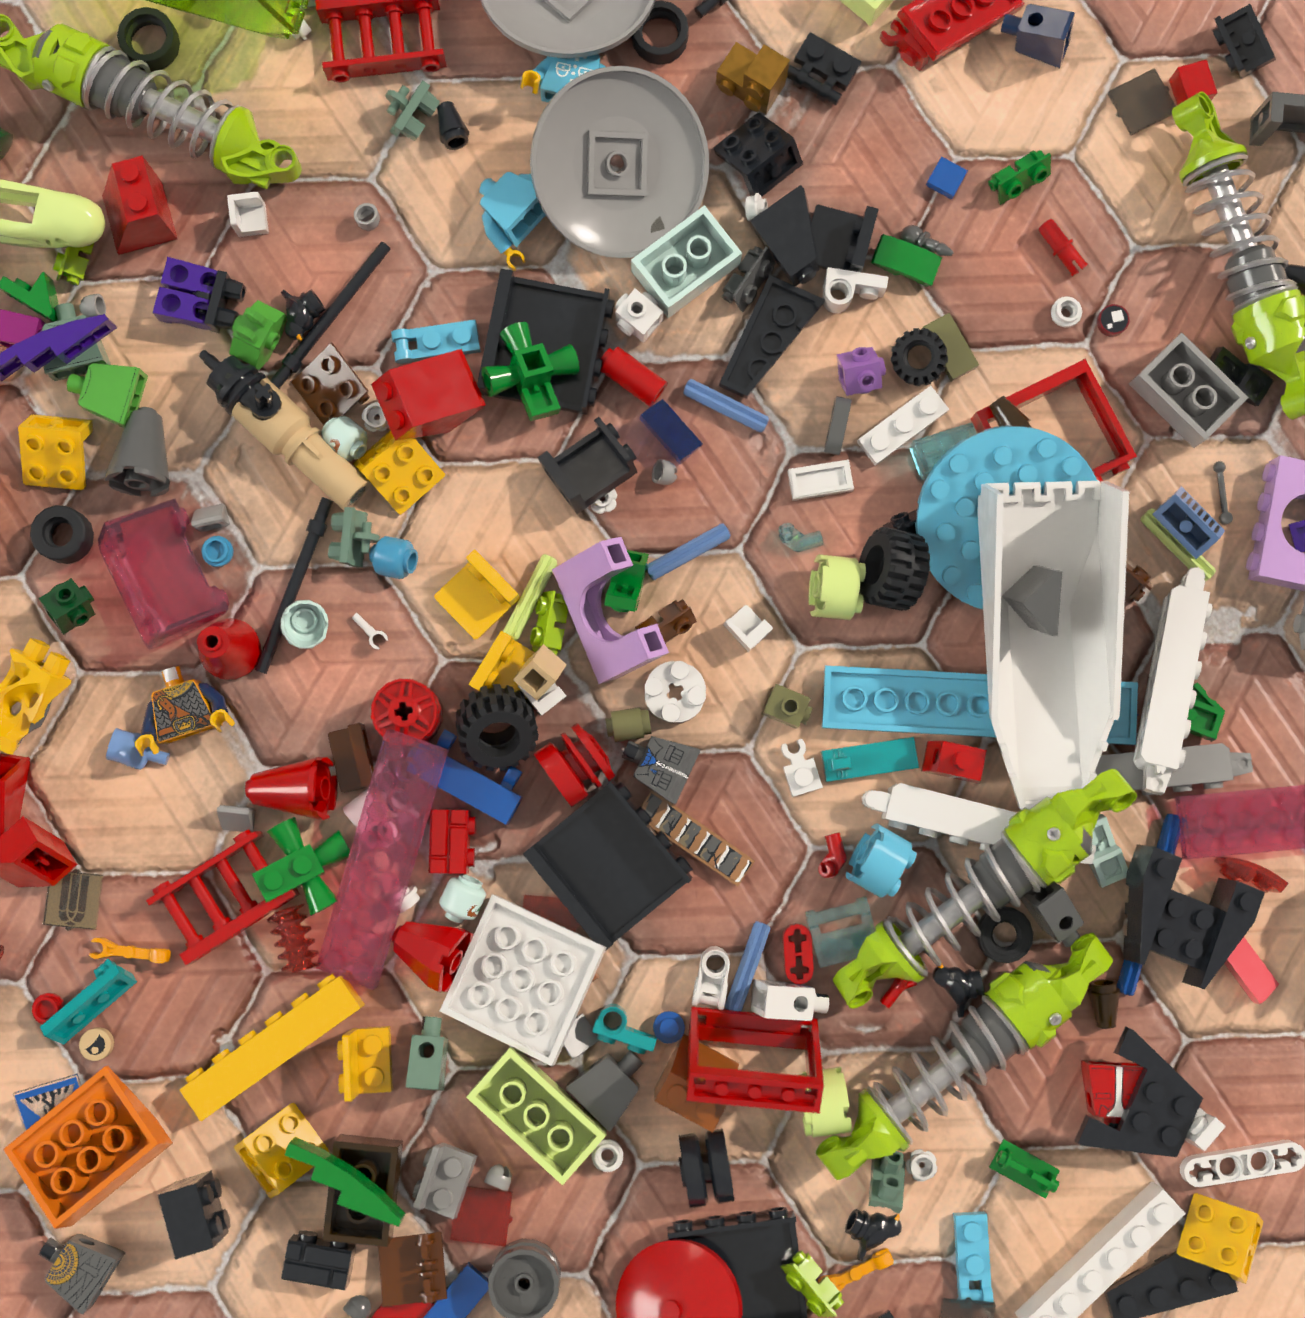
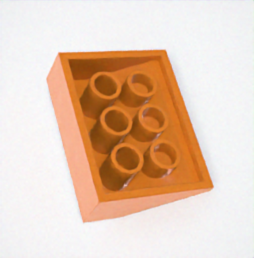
M105 1066L3 1150L54 1229L73 1226L172 1145L173 1142L156 1117L110 1067Z

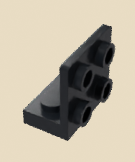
M757 113L714 147L716 155L742 174L750 196H755L756 193H759L763 197L803 165L794 137L761 113Z
M816 205L811 222L819 268L827 270L829 267L862 272L879 209L867 206L864 215L861 216Z

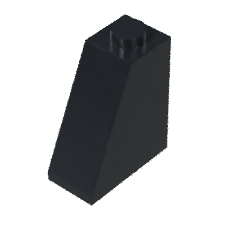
M799 185L750 220L755 233L764 246L769 249L774 260L794 286L809 282L815 277L816 272L820 270L808 199L802 185Z

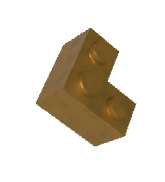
M736 42L717 70L715 84L718 85V88L728 96L734 95L741 99L750 110L754 112L760 111L766 115L785 87L790 60L765 44L758 54H755Z

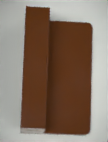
M356 723L348 725V728L329 732L328 739L340 791L347 793L379 785L365 724Z

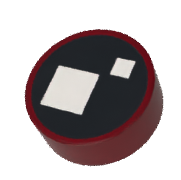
M1111 304L1103 308L1098 314L1096 322L1102 334L1115 337L1128 327L1130 318L1124 307Z

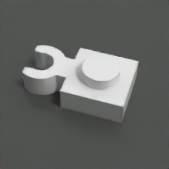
M802 739L797 740L799 750L795 754L788 751L786 743L781 745L782 754L791 762V765L783 767L792 797L823 788L814 758L804 759L803 755L806 751V745Z

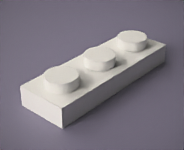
M929 386L859 438L857 443L876 466L946 414L949 408L932 386Z

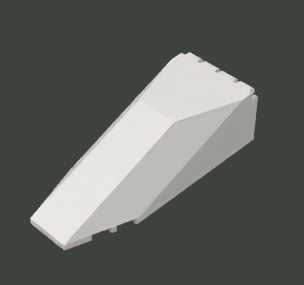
M1071 481L1045 482L1044 494H1041L1040 482L1013 483V494H1009V483L981 484V495H978V528L989 716L1020 810L1024 807L1031 809L1045 797L1053 798L1059 792L1082 789L1096 778L1095 770L1102 751H1106L1109 745L1107 738L1114 720H1118L1120 716L1129 491L1108 481H1101V483L1100 481H1077L1075 493H1072ZM1033 566H1043L1062 571L1058 636H1050L1029 628L1002 597Z

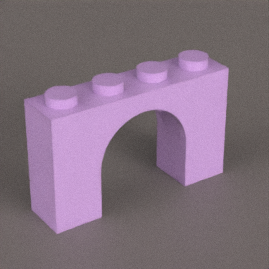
M1280 455L1269 461L1263 471L1262 479L1266 482L1264 493H1261L1257 503V510L1260 511L1259 521L1254 525L1252 531V540L1255 543L1253 552L1249 554L1246 568L1249 570L1248 580L1305 591V553L1296 550L1288 543L1281 526L1282 515L1288 503L1294 499H1305V460Z
M622 537L600 541L552 569L598 684L620 678L669 653L657 624L637 629L622 636L616 633L604 618L601 607V595L605 584L610 578L633 566Z

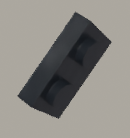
M1251 4L1223 19L1220 16L1214 18L1217 27L1212 31L1219 46L1223 44L1227 46L1230 54L1224 57L1232 73L1238 70L1240 77L1243 78L1276 60Z

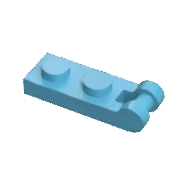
M476 320L414 329H396L391 332L392 342L396 343L397 351L394 352L395 362L398 364L417 362L462 349L464 355L481 352ZM417 341L418 349L409 350L408 342Z
M985 1211L953 1213L960 1307H970L971 1303H982V1306H991L994 1301L991 1286L987 1213ZM979 1280L980 1289L970 1290L969 1281Z

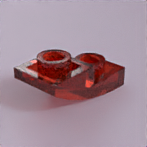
M1217 856L1214 860L1221 867L1219 872L1227 879L1249 882L1253 878L1252 884L1265 893H1268V891L1282 893L1289 884L1272 871L1247 860Z

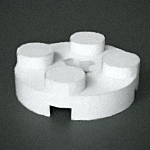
M669 661L657 666L650 673L645 684V702L647 707L655 717L669 723L689 721L699 713L706 699V685L702 675L696 668L683 661ZM674 684L676 687L680 685L683 687L681 700L677 701L675 697L671 699L667 697V694L670 692L669 685Z

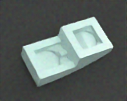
M1099 814L1092 839V845L1096 846L1093 863L1089 865L1099 886L1103 888L1126 878L1128 867L1121 848L1115 843L1107 817Z

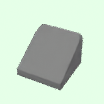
M222 503L195 510L191 520L192 527L200 532L228 526L230 523L226 505Z
M226 805L217 807V814L222 829L240 832L248 829L251 832L253 831L256 813L254 808Z
M583 1013L575 1018L563 1045L572 1059L599 1041L596 1033L592 1032L593 1028Z

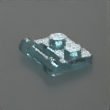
M866 896L857 898L854 903L819 912H815V910L805 912L819 968L856 959L865 938L875 932ZM859 914L861 916V924L825 933L820 932L819 924Z

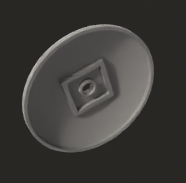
M481 0V3L495 27L505 37L524 49L549 57L581 58L608 51L630 38L648 18L655 0Z
M603 67L586 72L567 83L554 95L543 110L537 122L531 144V177L536 197L543 212L552 225L566 239L593 254L614 258H631L644 251L699 209L706 191L709 175L708 144L703 126L694 108L686 97L670 82L652 72L636 67ZM615 154L619 155L624 162L623 169L619 173L614 172L610 167V159Z

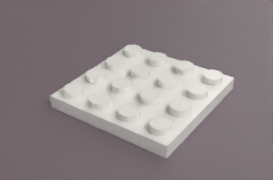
M492 894L441 1006L440 1012L550 1066H554L607 947Z

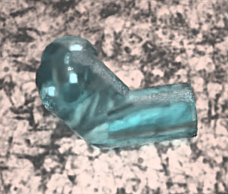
M783 523L778 529L780 541L793 551L802 552L824 545L820 531L804 535L795 529L791 523Z

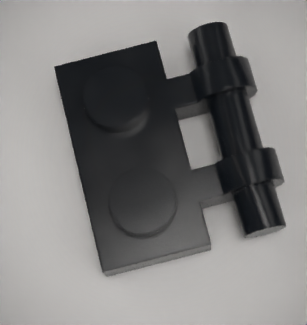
M810 32L794 59V62L802 66V68L798 70L789 65L787 78L794 81L793 85L800 89L805 87L817 94V99L823 102L827 100L837 105L842 94L833 90V88L837 86L846 91L859 70L862 61ZM813 72L826 81L821 83L810 75Z

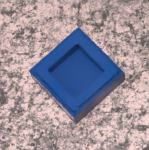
M941 156L925 186L952 200L968 170Z

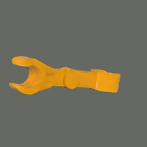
M104 937L91 940V942H99L103 946L101 954L89 953V956L94 959L122 956L127 959H145L154 963L170 961L171 951L169 949H147L133 945L123 946Z
M888 1248L880 1249L872 1255V1258L858 1265L851 1266L849 1270L841 1274L821 1276L817 1283L827 1276L836 1288L841 1291L847 1284L860 1280L862 1276L876 1269L882 1270L893 1264L892 1255Z

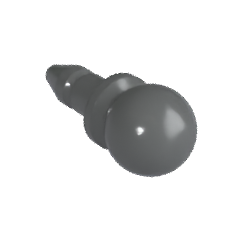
M909 225L901 231L900 239L930 252H936L940 256H952L954 253L946 244L939 243V241L930 238L929 232H923L916 225Z

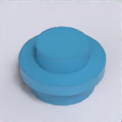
M213 536L207 539L202 546L203 559L213 567L225 566L233 557V546L224 537Z

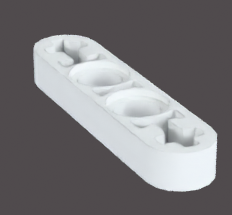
M1279 1140L1195 1154L1182 1160L1180 1174L1189 1184L1195 1187H1205L1295 1172L1305 1165V1150L1301 1145L1293 1141ZM1288 1148L1296 1152V1156L1291 1157V1163L1282 1158L1275 1159L1273 1154L1277 1156L1288 1154ZM1257 1152H1262L1266 1157V1163L1261 1169H1254L1251 1165V1157ZM1226 1157H1231L1235 1162L1234 1171L1228 1175L1222 1174L1220 1162ZM1194 1164H1197L1201 1168L1211 1167L1213 1173L1208 1170L1201 1171L1196 1179V1177L1189 1174V1171L1194 1170Z

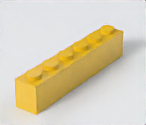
M331 974L317 984L320 989L318 992L310 997L306 992L290 1004L294 1009L283 1016L281 1011L267 1019L264 1022L267 1028L257 1034L255 1030H252L239 1039L238 1042L241 1046L232 1053L227 1048L211 1060L214 1065L204 1072L202 1067L188 1075L185 1078L188 1084L179 1090L198 1119L203 1121L362 1008L365 1004L347 977L343 974L335 978Z

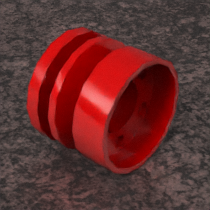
M397 679L386 683L376 693L371 704V719L375 730L384 739L403 747L420 746L422 742L428 743L438 733L443 722V708L439 697L429 687L413 679ZM405 704L408 708L413 709V713L408 714V720L398 716V712L403 710V705Z
M578 723L571 727L578 737V740L572 743L565 732L561 734L566 747L563 751H560L554 744L549 742L534 753L536 759L571 808L588 797L587 790L583 784L584 781L589 779L597 788L603 786L595 773L601 770L609 781L615 777L609 758L592 734L590 735L582 729Z

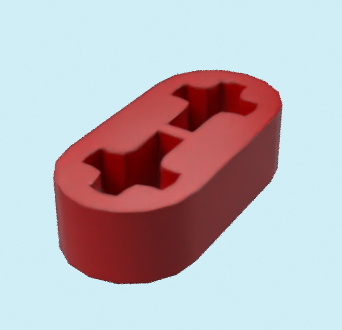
M790 924L785 928L782 936L784 971L786 977L791 982L801 985L807 983L813 976L812 936L808 928L802 924ZM795 929H799L800 934L805 935V940L800 941V951L795 952L794 942L788 940L789 936L794 935ZM796 956H800L801 964L807 967V972L802 973V978H797L795 973L790 972V968L796 966Z

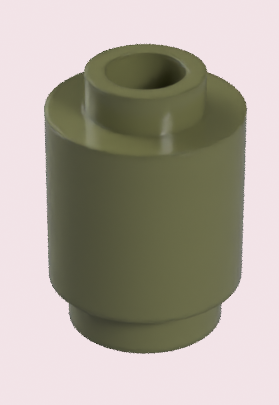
M640 707L610 711L611 718H605L608 737L614 736L615 742L644 738V735L652 734L648 709L640 710Z

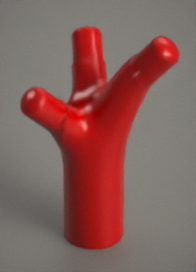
M895 978L890 988L880 999V1002L890 1009L903 991L917 986V983Z

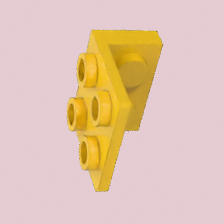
M31 414L18 426L23 484L83 490L86 487L83 441L93 432V421Z
M391 430L353 463L400 515L445 477V473L415 438L395 441Z
M474 549L466 557L468 563L434 595V598L474 640H478L519 601L520 596Z
M500 631L468 685L479 692L481 691L480 687L486 685L487 689L493 688V684H500L503 689L508 685L512 686L514 692L520 689L513 679L535 652L516 642L510 635Z
M390 1026L352 1028L342 1035V1041L337 1043L338 1060H343V1074H339L338 1087L339 1093H344L345 1102L353 1101L359 1094L392 1092Z
M295 1103L289 1104L233 1147L270 1199L283 1192L314 1167L284 1155L289 1142L294 1137L329 1152Z
M1195 1193L1192 1197L1177 1248V1254L1185 1259L1225 1272L1233 1280L1246 1284L1263 1226V1220L1257 1213Z

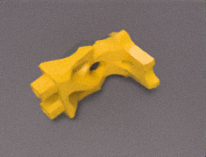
M30 638L23 651L13 648L9 650L11 655L10 669L4 680L0 683V750L10 755H13L14 751L18 749L21 741L29 732L41 727L49 712L52 700L66 689L72 681L64 675L71 660L59 653L50 652L48 658L44 661L43 659L50 646L42 640ZM20 702L21 710L18 714L13 715L11 711L12 706Z

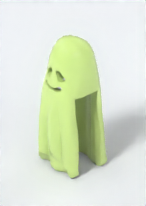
M0 179V203L35 207L32 224L0 219V243L41 248L85 247L95 243L102 236L106 225L102 209L93 201L76 194Z

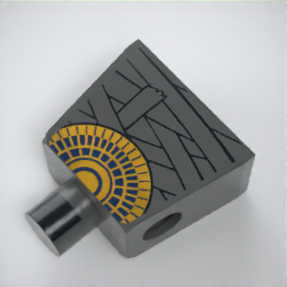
M77 1233L68 1240L65 1246L50 1237L40 1250L39 1255L53 1264L45 1277V1282L74 1309L84 1315L93 1307L126 1252Z

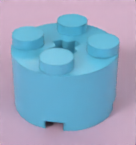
M876 823L871 826V828L875 829L873 834L870 836L865 833L853 851L848 863L853 866L851 874L846 871V878L880 898L885 895L893 897L901 886L899 878L905 868L909 869L912 866L917 853L912 850L911 842Z

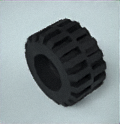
M880 527L879 530L876 529L873 532L872 536L868 538L859 559V563H864L866 566L865 579L863 582H860L859 594L863 595L865 603L900 611L909 610L911 606L917 603L926 586L930 570L929 547L923 536L888 527Z
M493 684V688L487 689V685L480 687V692L472 691L468 694L469 700H462L460 703L461 709H457L455 723L461 752L464 753L465 758L469 762L473 761L474 766L481 768L483 765L486 766L488 771H493L494 768H499L500 771L507 770L506 766L512 765L514 768L519 765V760H527L530 757L529 751H534L536 748L535 741L538 740L539 734L531 703L528 698L525 699L524 693L520 690L514 692L512 686L507 685L505 689L501 688L500 684ZM504 722L511 724L501 732L488 733L483 731L493 723Z

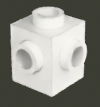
M634 289L630 295L625 293L616 303L615 317L618 322L616 325L626 335L631 336L633 334L644 343L663 321L664 311L656 306L658 304L657 301L649 293H640L637 289Z

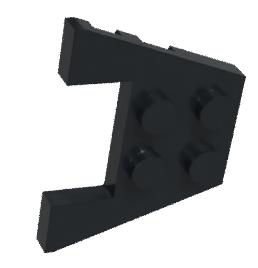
M1125 1026L1114 1053L1142 1066L1143 1070L1117 1128L1115 1129L1085 1115L1074 1141L1082 1146L1178 1157L1203 1097L1133 1029Z

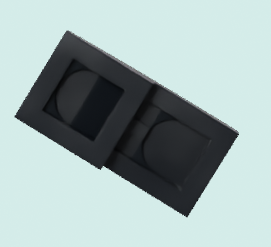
M1224 346L1217 347L1210 357V360L1249 397L1245 402L1253 406L1260 405L1273 384V379L1257 366L1244 364Z

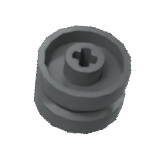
M536 1239L516 1240L507 1244L498 1253L489 1274L488 1293L492 1305L501 1316L505 1318H542L552 1309L559 1294L561 1267L556 1254L548 1245ZM527 1278L530 1283H527L525 1279L521 1282L519 1279Z

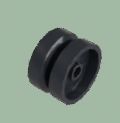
M723 1128L716 1129L713 1133L710 1131L706 1132L704 1137L707 1152L704 1153L700 1151L699 1139L695 1133L679 1135L681 1157L678 1158L683 1188L686 1187L690 1209L706 1206L708 1202L706 1184H712L714 1199L718 1204L735 1201Z

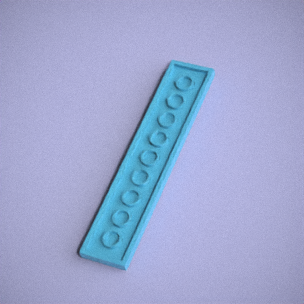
M824 666L822 728L996 738L989 716L987 674ZM1121 681L1120 716L1118 720H1114L1107 738L1109 744L1136 745L1138 682Z

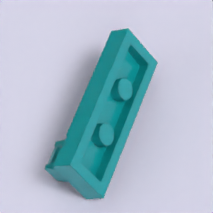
M914 737L821 751L825 782L919 768Z
M109 959L105 960L104 963L94 970L96 980L41 1025L42 1033L45 1037L64 1045L135 985L137 981L134 975L116 965L115 962Z

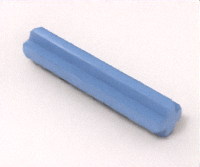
M689 379L684 387L683 394L758 432H763L768 424V416L693 379Z
M720 524L652 561L646 566L650 578L656 580L727 541L731 536L725 524Z
M756 921L752 927L725 1003L727 1010L742 1011L770 932V926Z

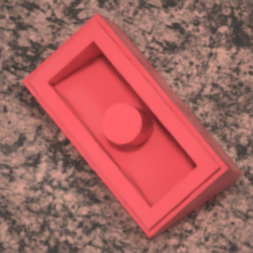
M1243 937L1224 964L1251 1001L1256 1004H1262L1278 987L1279 983Z

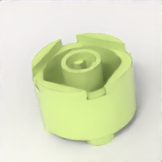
M818 554L814 560V563H819L818 571H811L809 582V605H815V610L810 611L812 617L851 620L855 613L862 612L863 595L859 594L860 582H863L865 579L866 566L864 563H859L857 558Z
M841 1067L822 1069L824 1089L820 1114L803 1112L805 1136L820 1137L852 1132L851 1117L847 1118L846 1115L850 1106ZM802 1072V1074L798 1075L807 1076V1072Z

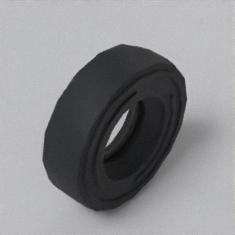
M1004 906L1002 909L995 908L1000 915V922H995L987 913L982 915L977 924L981 934L980 937L976 936L979 948L985 956L995 962L1011 963L1020 960L1028 953L1033 943L1034 933L1031 922L1024 913L1015 908ZM1003 922L1011 924L1016 931L1014 943L1007 947L997 945L993 939V930L999 923Z

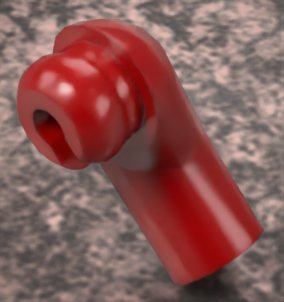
M840 832L825 836L829 852L818 866V872L823 878H834L837 876L847 861Z

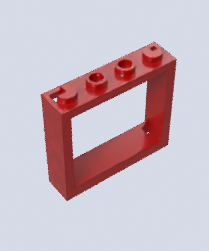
M1086 358L1006 397L1007 400L1019 409L1076 381L1115 456L1114 459L1092 469L1097 481L1101 483L1103 481L1101 476L1112 472L1113 476L1124 472L1130 468L1128 463L1137 457ZM987 406L977 411L971 417V421L977 433H980L985 429L991 428L989 423L995 421L991 409Z
M691 1007L688 1032L686 1101L820 1114L824 1080L818 1019L813 1018L812 1021L769 1019L753 1012ZM697 1015H705L706 1018H699ZM801 1025L811 1026V1032H809V1028H803ZM699 1040L805 1050L807 1076L698 1066Z

